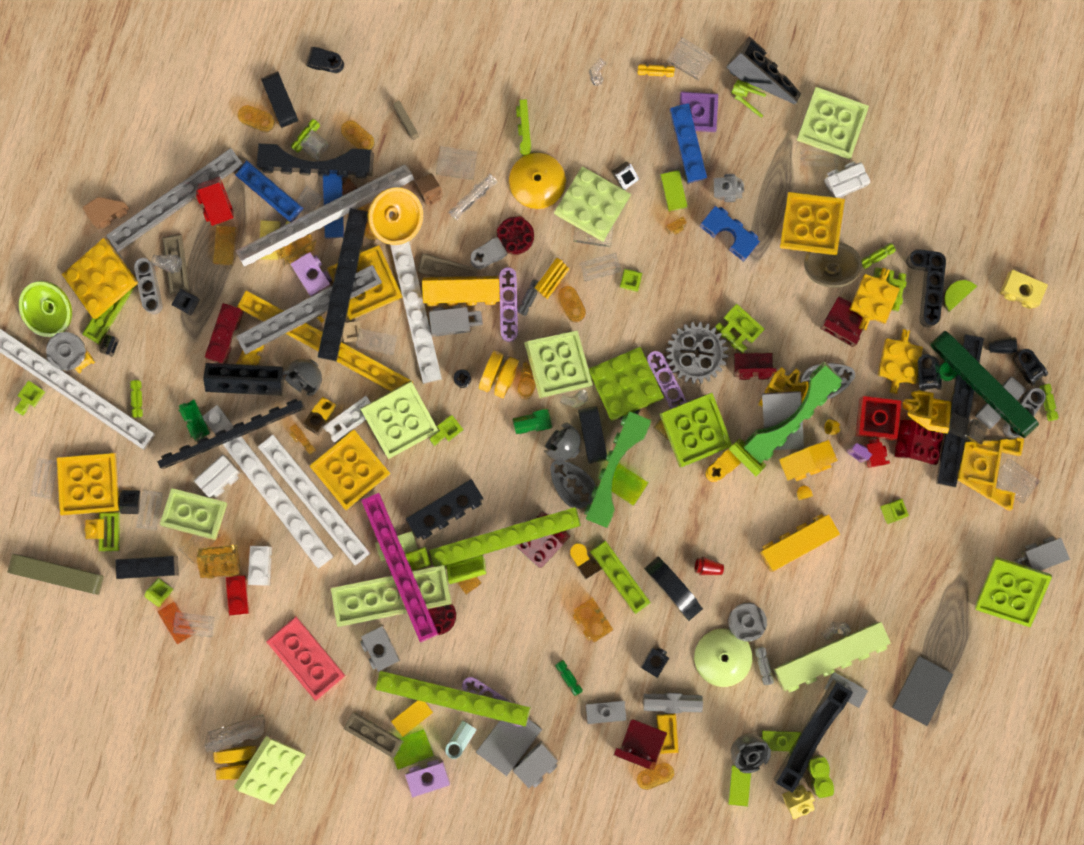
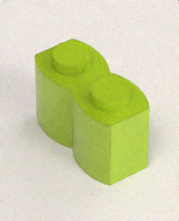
M822 755L811 757L807 770L812 777L811 788L813 793L820 799L833 796L834 785L829 777L830 767L827 759Z

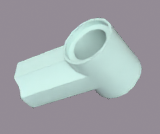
M462 720L451 740L446 745V755L451 759L459 758L477 729ZM452 744H456L460 748L459 753L455 756L451 755L448 751L449 746Z

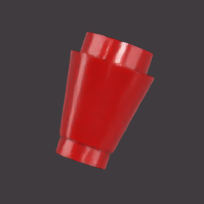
M705 557L697 558L694 571L699 573L700 576H722L724 564Z

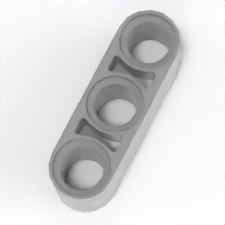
M140 258L135 262L134 269L141 303L148 313L155 315L160 313L163 308L155 267L148 259ZM143 264L149 265L146 272H141L140 270ZM152 282L151 290L145 291V284ZM155 300L157 302L156 307L149 309V302Z
M1012 376L1002 385L1016 400L1026 390ZM987 403L975 415L988 429H991L1002 418Z
M1039 388L1031 389L1023 395L1019 403L1034 417L1045 400V393ZM1031 393L1037 395V402L1031 400ZM1007 422L1005 423L1003 433L1006 437L1016 438L1020 436L1018 433L1013 434L1010 431V425Z

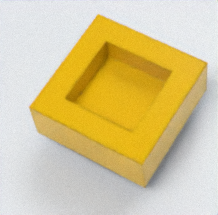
M103 519L85 520V539H104Z

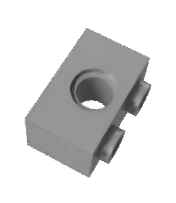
M384 626L361 636V646L365 652H369L371 656L369 662L373 669L377 668L380 671L400 661ZM376 644L383 645L384 653L382 655H377L374 652Z

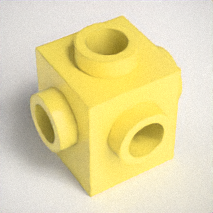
M804 785L796 787L793 793L788 791L782 794L786 807L793 819L807 815L815 810L812 803L815 801L814 796L810 790L806 791Z

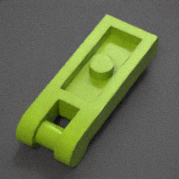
M527 99L519 100L520 106H516L517 117H521V124H518V136H522L523 141L520 143V153L525 156L531 152Z

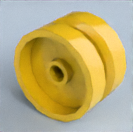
M493 350L478 389L488 393L492 389L493 384L496 383L494 395L504 399L513 383L519 360L510 356L506 359L504 366H501L504 358L503 353Z
M243 746L214 751L213 758L215 763H227V765L215 769L216 780L239 779L249 764L245 760L252 759L257 751L256 746Z

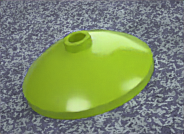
M36 281L29 284L22 291L19 298V311L22 320L31 331L43 337H53L57 333L64 332L69 327L72 319V307L67 295L60 287L48 281Z

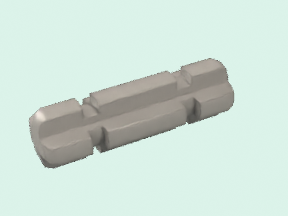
M757 648L755 653L756 657L759 658L757 661L760 673L763 675V684H773L774 680L770 674L772 672L768 657H766V648Z

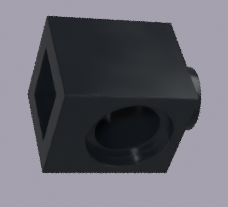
M658 646L656 650L651 648L640 668L658 678L669 660V657L666 656L667 652ZM655 655L661 659L660 665L656 667L650 663L651 658Z

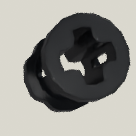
M464 369L456 371L454 374L455 384L460 388L468 387L471 383L470 373ZM461 374H464V377H468V379H465V383H461L460 380L457 381Z

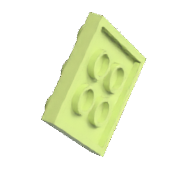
M815 87L797 141L851 159L869 106Z
M581 167L554 214L604 242L631 194L590 170Z
M578 330L524 343L539 398L593 386Z
M412 381L360 408L388 459L439 432Z
M266 736L234 785V788L274 805L306 755L300 750Z

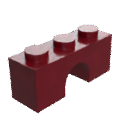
M222 303L204 358L215 363L227 364L232 350L231 342L236 329H239L244 314L242 309Z

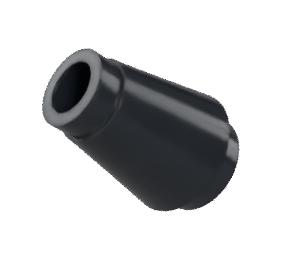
M1011 336L989 342V352L1013 355V353L1017 352L1016 337L1011 338Z

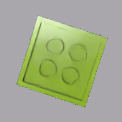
M641 347L588 369L611 421L629 414V411L634 412L664 399Z
M708 393L659 413L679 467H684L732 446L713 393Z
M995 556L975 604V610L1031 628L1052 575Z

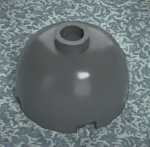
M297 359L283 372V375H287L285 380L299 392L303 389L307 391L306 395L313 396L322 384V373L318 368V364L311 359Z
M567 422L562 424L563 429L560 432L556 430L545 444L547 450H544V453L557 461H566L571 457L575 458L580 452L579 432Z
M748 733L738 737L731 747V759L736 768L742 773H753L760 770L759 766L763 763L766 765L771 757V750L766 741L756 734Z

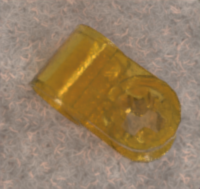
M524 361L517 394L521 399L528 400L534 395L536 384L531 366L528 362ZM523 386H529L531 392L526 395L520 389Z

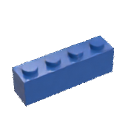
M689 103L672 107L669 111L687 184L706 180L707 175Z

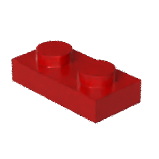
M246 575L226 577L229 616L250 614Z

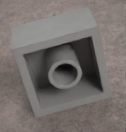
M541 741L513 767V772L528 788L531 786L535 788L543 781L542 776L546 772L550 774L557 768L558 759Z

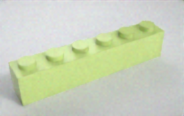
M876 622L775 667L773 670L782 690L792 692L799 689V684L804 682L806 684L813 683L819 675L823 674L825 677L834 673V669L841 666L843 669L852 665L851 661L857 658L861 661L870 657L869 653L875 650L877 653L886 650L887 645L891 644L882 622Z

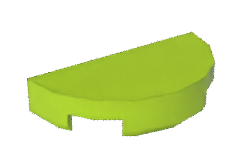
M967 280L956 281L951 284L945 291L944 305L947 311L950 312L977 285Z

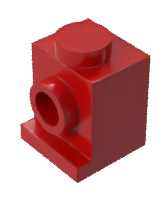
M880 438L869 440V444L864 445L868 452L872 454L869 460H867L868 468L890 464V460L885 459L887 457V449L880 442Z

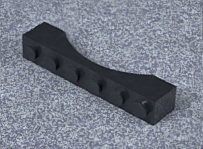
M258 143L256 166L263 173L269 174L273 173V171H281L282 174L287 175L292 174V172H299L300 175L309 176L311 173H318L319 176L328 177L329 174H337V177L347 178L348 175H355L356 178L366 179L367 176H373L374 153L371 149L352 148L334 159L307 161L290 155L277 144Z
M833 679L773 778L776 784L792 793L794 792L821 739L852 696L853 691Z

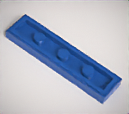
M246 161L235 174L289 222H293L304 209L249 161Z
M329 174L328 177L323 176L324 205L342 197V177H337V174ZM344 216L324 225L325 239L344 237Z

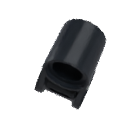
M311 47L306 66L315 70L337 74L344 69V61L336 52ZM335 60H337L338 63H335L334 66H332L331 62L334 63Z
M1023 349L1014 354L1013 361L1029 385H1035L1037 380L1048 375L1047 369L1032 350ZM1022 353L1028 357L1026 363L1021 360Z
M922 355L918 359L920 390L925 391L926 389L934 388L941 390L942 379L939 360L933 355ZM928 358L932 360L930 368L925 367V361Z

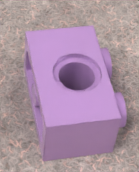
M309 252L291 263V266L310 297L331 287L329 282L332 279L327 271H321L319 266L322 263L317 255L312 256ZM315 270L318 272L316 278H308L310 271Z
M437 759L428 762L427 767L420 768V765L409 768V772L405 776L412 797L450 785L444 761L439 762ZM425 772L431 773L433 780L431 782L423 781L422 774Z

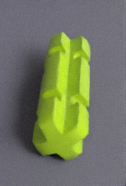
M315 119L310 120L308 127H305L297 137V141L291 144V148L295 152L299 153L303 149V145H306L314 135V131H317L320 127L319 122Z
M889 243L884 248H880L868 257L866 256L861 259L862 267L866 269L886 258L887 255L893 254L896 251L894 245Z
M140 380L130 381V389H132L131 407H133L131 412L134 418L143 416V409H141L142 391H140L142 385Z
M1043 384L1039 388L1045 393L1043 404L1045 411L1048 412L1046 414L1047 420H1057L1059 416L1058 412H1055L1057 408L1054 395L1051 394V384Z

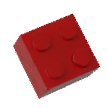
M220 176L198 184L196 197L199 204L203 203L204 205L203 215L206 222L210 221L211 225L214 226L234 218V210Z
M868 396L860 397L855 436L896 440L898 438L901 401Z

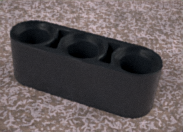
M277 71L262 77L261 81L281 128L298 122V117L279 72Z
M597 406L579 409L578 414L588 463L606 461L607 451Z

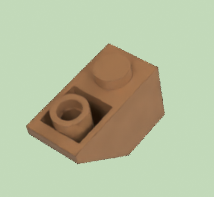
M432 173L415 181L426 205H434L441 201L440 198L443 197L442 189Z
M97 197L82 207L94 227L98 230L100 228H107L111 225V221L124 217L127 211L130 210L125 202Z

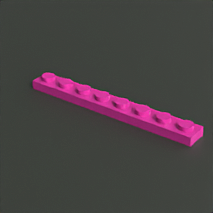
M377 493L361 500L419 642H424L439 635L381 494Z

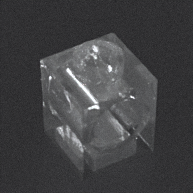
M313 130L309 132L300 144L302 150L317 161L329 147L327 141Z

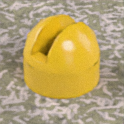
M828 419L824 425L825 433L828 435L838 434L841 430L839 428L840 423L836 420Z
M805 485L799 487L797 490L798 500L813 497L811 488Z

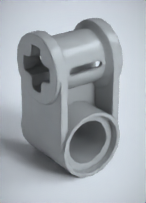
M496 237L472 252L471 265L474 268L483 269L501 260L508 253L499 238ZM476 256L482 258V262H480L479 260L476 261Z

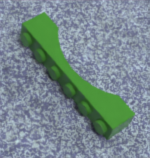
M823 361L810 375L807 394L798 409L790 417L777 425L756 429L744 441V449L760 463L763 460L767 461L773 455V450L777 446L781 447L787 441L786 437L791 432L794 434L800 428V423L804 419L808 420L814 414L813 410L818 405L822 406L827 401V396L832 391L836 392L841 387V376Z
M630 411L628 415H624L620 424L623 426L621 433L617 432L613 441L616 444L613 451H609L606 461L609 463L606 469L602 468L599 479H601L599 487L595 486L592 492L593 502L588 504L585 509L584 515H587L586 520L605 528L609 527L615 512L612 500V480L615 469L625 453L635 444L645 439L652 422L651 420Z

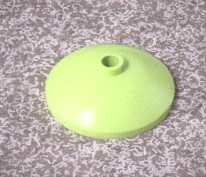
M715 629L705 634L699 640L694 653V662L698 673L705 681L715 686L728 687L739 683L746 677L752 665V651L749 643L737 639L730 629ZM724 654L728 656L726 662L721 660V656Z

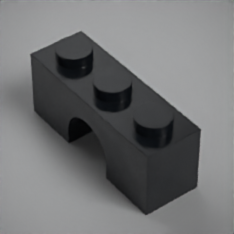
M178 556L115 560L116 579L179 576Z

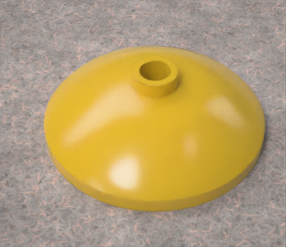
M530 153L521 157L512 167L509 176V186L512 195L520 204L531 209H544L555 204L562 196L566 184L565 173L560 163L552 156L544 153ZM536 175H539L541 177V180L535 181L534 177Z
M392 187L381 191L371 202L368 211V223L372 233L377 239L390 245H400L410 241L420 230L423 221V209L419 199L411 191L400 187ZM392 211L393 216L389 218V213Z

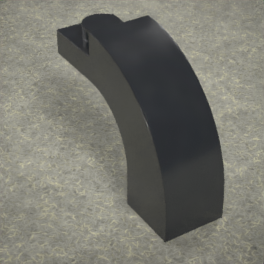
M659 556L644 568L652 580L665 592L688 621L703 610L691 591Z

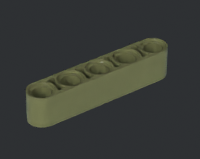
M12 554L7 571L10 574L96 595L100 594L104 579L103 575L18 554Z

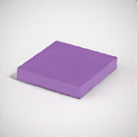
M681 92L680 105L689 103L695 130L700 132H716L718 94Z

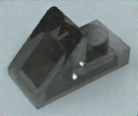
M952 413L948 433L982 445L988 426L977 419L970 420Z

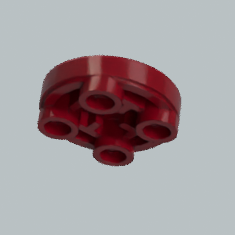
M510 217L499 225L497 237L508 254L521 255L532 247L534 230L532 225L523 217Z
M453 604L428 609L439 635L445 634L453 628L457 618L456 609Z

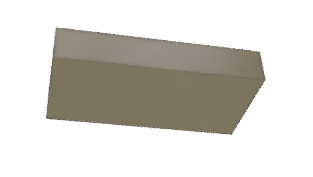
M400 100L395 102L393 105L410 138L413 140L419 137L418 132Z

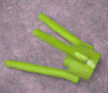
M738 79L732 90V94L736 95L734 99L742 102L762 118L763 114L742 97H747L749 92L763 97L766 96V93L760 92L756 89H762Z

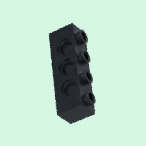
M221 363L205 364L203 376L205 392L282 396L283 367Z
M470 479L406 518V521L417 539L422 538L425 540L433 535L431 531L439 528L441 530L449 525V520L454 517L458 520L466 515L464 511L472 508L474 510L481 506V501L484 498L473 480ZM461 495L468 498V503L465 506L457 504V499ZM445 505L451 507V513L448 516L441 514V508ZM428 515H432L435 518L432 526H426L424 523V519Z

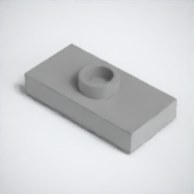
M835 672L832 673L824 689L827 690L833 679L853 691L848 702L859 708L868 690Z
M625 701L586 704L587 723L626 721Z

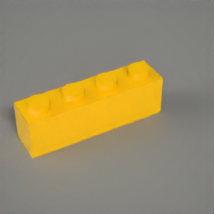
M499 276L423 277L422 280L423 303H427V306H438L439 303L454 306L463 302L466 305H477V302H485V305H494L496 302H500Z
M821 513L812 518L814 522L807 525L805 522L796 527V532L792 534L787 532L779 536L780 541L776 543L770 541L763 545V550L760 551V554L770 572H774L841 535L830 515L824 516Z

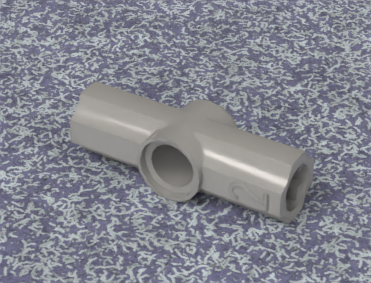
M682 693L644 694L643 698L644 711L681 713L702 712L703 709L702 695H682Z

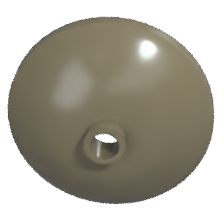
M839 242L837 255L807 252L804 259V268L806 274L815 283L825 287L838 288L851 284L859 277L862 269V260L859 253L853 247Z

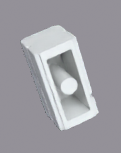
M854 161L845 165L844 170L838 171V169L827 173L828 177L825 178L824 182L831 197L841 198L870 184V179L861 162L856 164Z
M221 455L194 482L209 498H217L225 491L223 488L228 483L232 485L239 479L237 475L240 471L225 455Z
M250 546L248 585L270 586V556L272 555V547Z

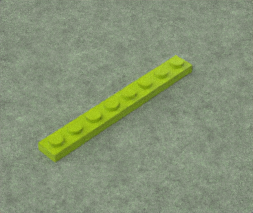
M574 507L429 551L434 567L446 566L581 526L577 509Z
M383 671L379 673L375 689L525 727L531 709L527 706Z

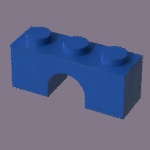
M715 206L699 226L713 238L721 231L732 233L734 244L729 251L743 262L760 242L754 232L746 231L743 228V224L737 219H731L728 216V212L722 207L718 208Z

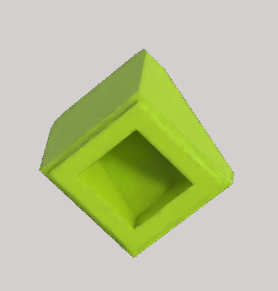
M902 498L880 507L887 524L909 516Z
M157 578L146 590L145 598L157 607H161L173 591V588L160 578Z

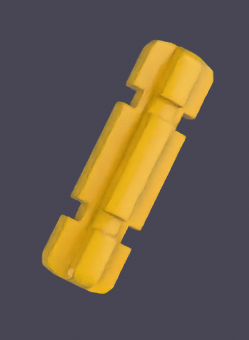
M638 65V75H666V77H673L675 72L674 66Z

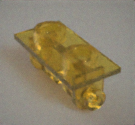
M309 233L293 241L297 247L294 248L290 243L280 248L277 255L280 259L284 258L283 266L291 265L304 253L308 254L314 251L317 240L311 241L313 238Z

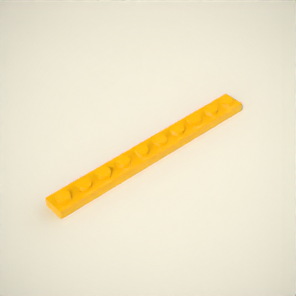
M245 291L237 305V308L242 309L262 322L283 312V310L248 291ZM304 323L285 333L319 352L322 331ZM341 342L337 360L339 364L389 391H393L411 381Z

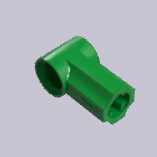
M549 409L512 418L516 435L553 428Z

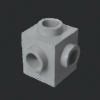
M725 174L722 178H714L715 198L724 200V202H736V199H742V193L744 192L742 179L736 177L735 174Z

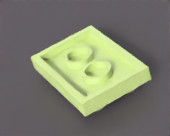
M171 488L159 525L216 540L227 503Z

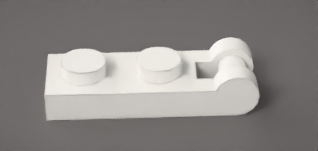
M367 396L323 427L332 436L331 440L334 443L366 421L360 408L371 403ZM338 424L342 427V430L339 432L335 429V426Z

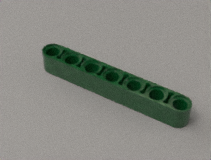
M943 331L930 343L933 350L1021 437L1026 438L1039 426V422L950 333Z

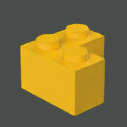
M829 440L779 459L787 481L794 478L796 481L807 477L806 473L814 475L832 468L831 463L838 461Z

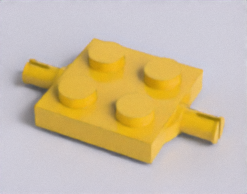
M882 268L879 278L863 274L849 309L863 317L859 326L862 330H867L870 321L886 324L900 290V288L886 281L890 272L889 269Z
M902 329L900 340L896 341L888 338L884 340L877 376L892 381L890 393L898 394L899 383L916 384L918 359L923 351V347L908 342L910 330Z

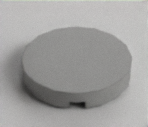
M57 333L51 337L46 347L48 361L52 366L60 370L68 371L75 369L85 359V344L74 333Z
M743 603L736 606L730 612L728 625L731 633L737 639L744 642H752L763 635L767 627V618L764 611L755 606V604Z

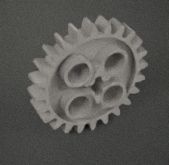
M692 322L691 328L684 324V331L678 328L677 333L679 335L672 334L671 336L674 341H668V344L672 346L666 348V351L671 353L666 356V359H672V362L668 365L675 367L672 373L679 372L678 378L685 376V382L689 378L692 379V384L696 382V379L702 384L703 378L710 382V375L716 378L717 374L715 371L722 372L723 370L720 365H726V362L722 360L728 357V355L723 354L728 347H722L726 340H719L722 334L715 335L716 328L710 331L709 324L705 328L702 327V322L698 324V327H695L694 322ZM685 338L693 340L692 347L684 345L683 341ZM703 341H710L712 348L705 349L702 344ZM695 349H699V353H713L714 356L700 354L697 358L694 353H681L680 350L694 352ZM683 357H689L691 359V365L684 366L681 362V359ZM707 359L710 362V367L703 368L700 361Z

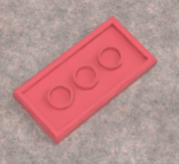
M297 616L266 641L315 701L346 676Z

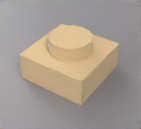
M360 321L345 323L342 343L362 340Z

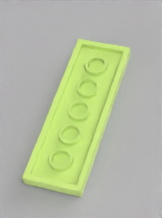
M444 565L413 571L428 609L452 604ZM393 576L331 588L338 627L407 613Z

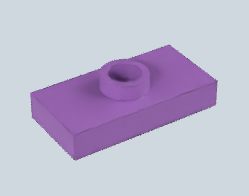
M858 443L851 445L847 449V453L860 463L869 460L872 456L866 447Z

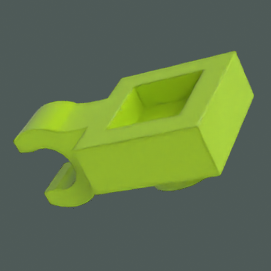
M28 380L17 395L22 400L15 407L14 411L24 416L29 405L35 408L45 394V391Z
M451 415L437 426L439 432L432 436L430 441L434 446L444 438L449 442L464 431V429L454 416Z

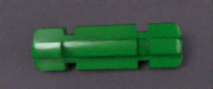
M561 660L556 663L555 667L561 672L562 678L568 687L571 688L573 695L577 696L582 693L581 686L577 684V680L570 669H567L565 661Z

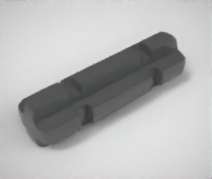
M532 280L530 289L528 288L522 300V305L520 304L517 310L519 314L527 315L529 307H531L537 296L535 286L539 281Z

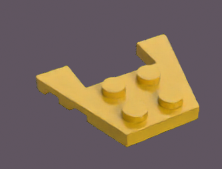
M1024 438L965 442L957 480L1006 510L1011 511L1014 505L1015 493L996 488L1001 454L1021 456Z

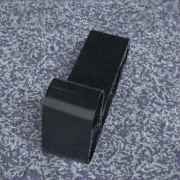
M915 250L907 257L906 262L909 268L924 271L920 323L924 327L929 328L936 325L941 318L946 257L941 252ZM914 255L920 257V264H916L913 261ZM932 258L939 260V266L932 264ZM930 276L937 278V285L930 282ZM928 295L935 297V304L928 301ZM929 314L930 317L934 319L931 322L929 318H926V316H928Z

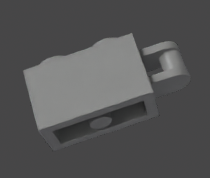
M454 305L452 309L444 310V307H437L429 312L432 337L469 333L470 327L483 325L481 311L468 312L467 307L463 308V305ZM474 316L475 322L469 323V317Z
M1051 536L1043 539L1044 543L1040 545L1033 543L1025 546L1026 550L1021 552L1022 557L1012 562L1022 565L1021 561L1024 560L1026 566L1041 571L1070 560L1062 538Z

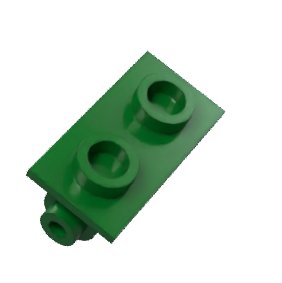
M195 399L187 404L179 405L178 411L181 413L184 422L187 421L186 426L191 435L190 437L197 442L208 436L210 432Z

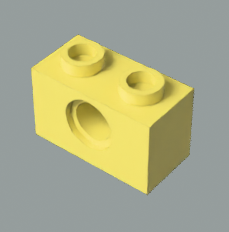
M1012 270L1008 272L1000 294L1004 295V298L1009 301H1019L1023 307L1032 309L1040 306L1048 284ZM1020 286L1026 288V295L1020 293Z

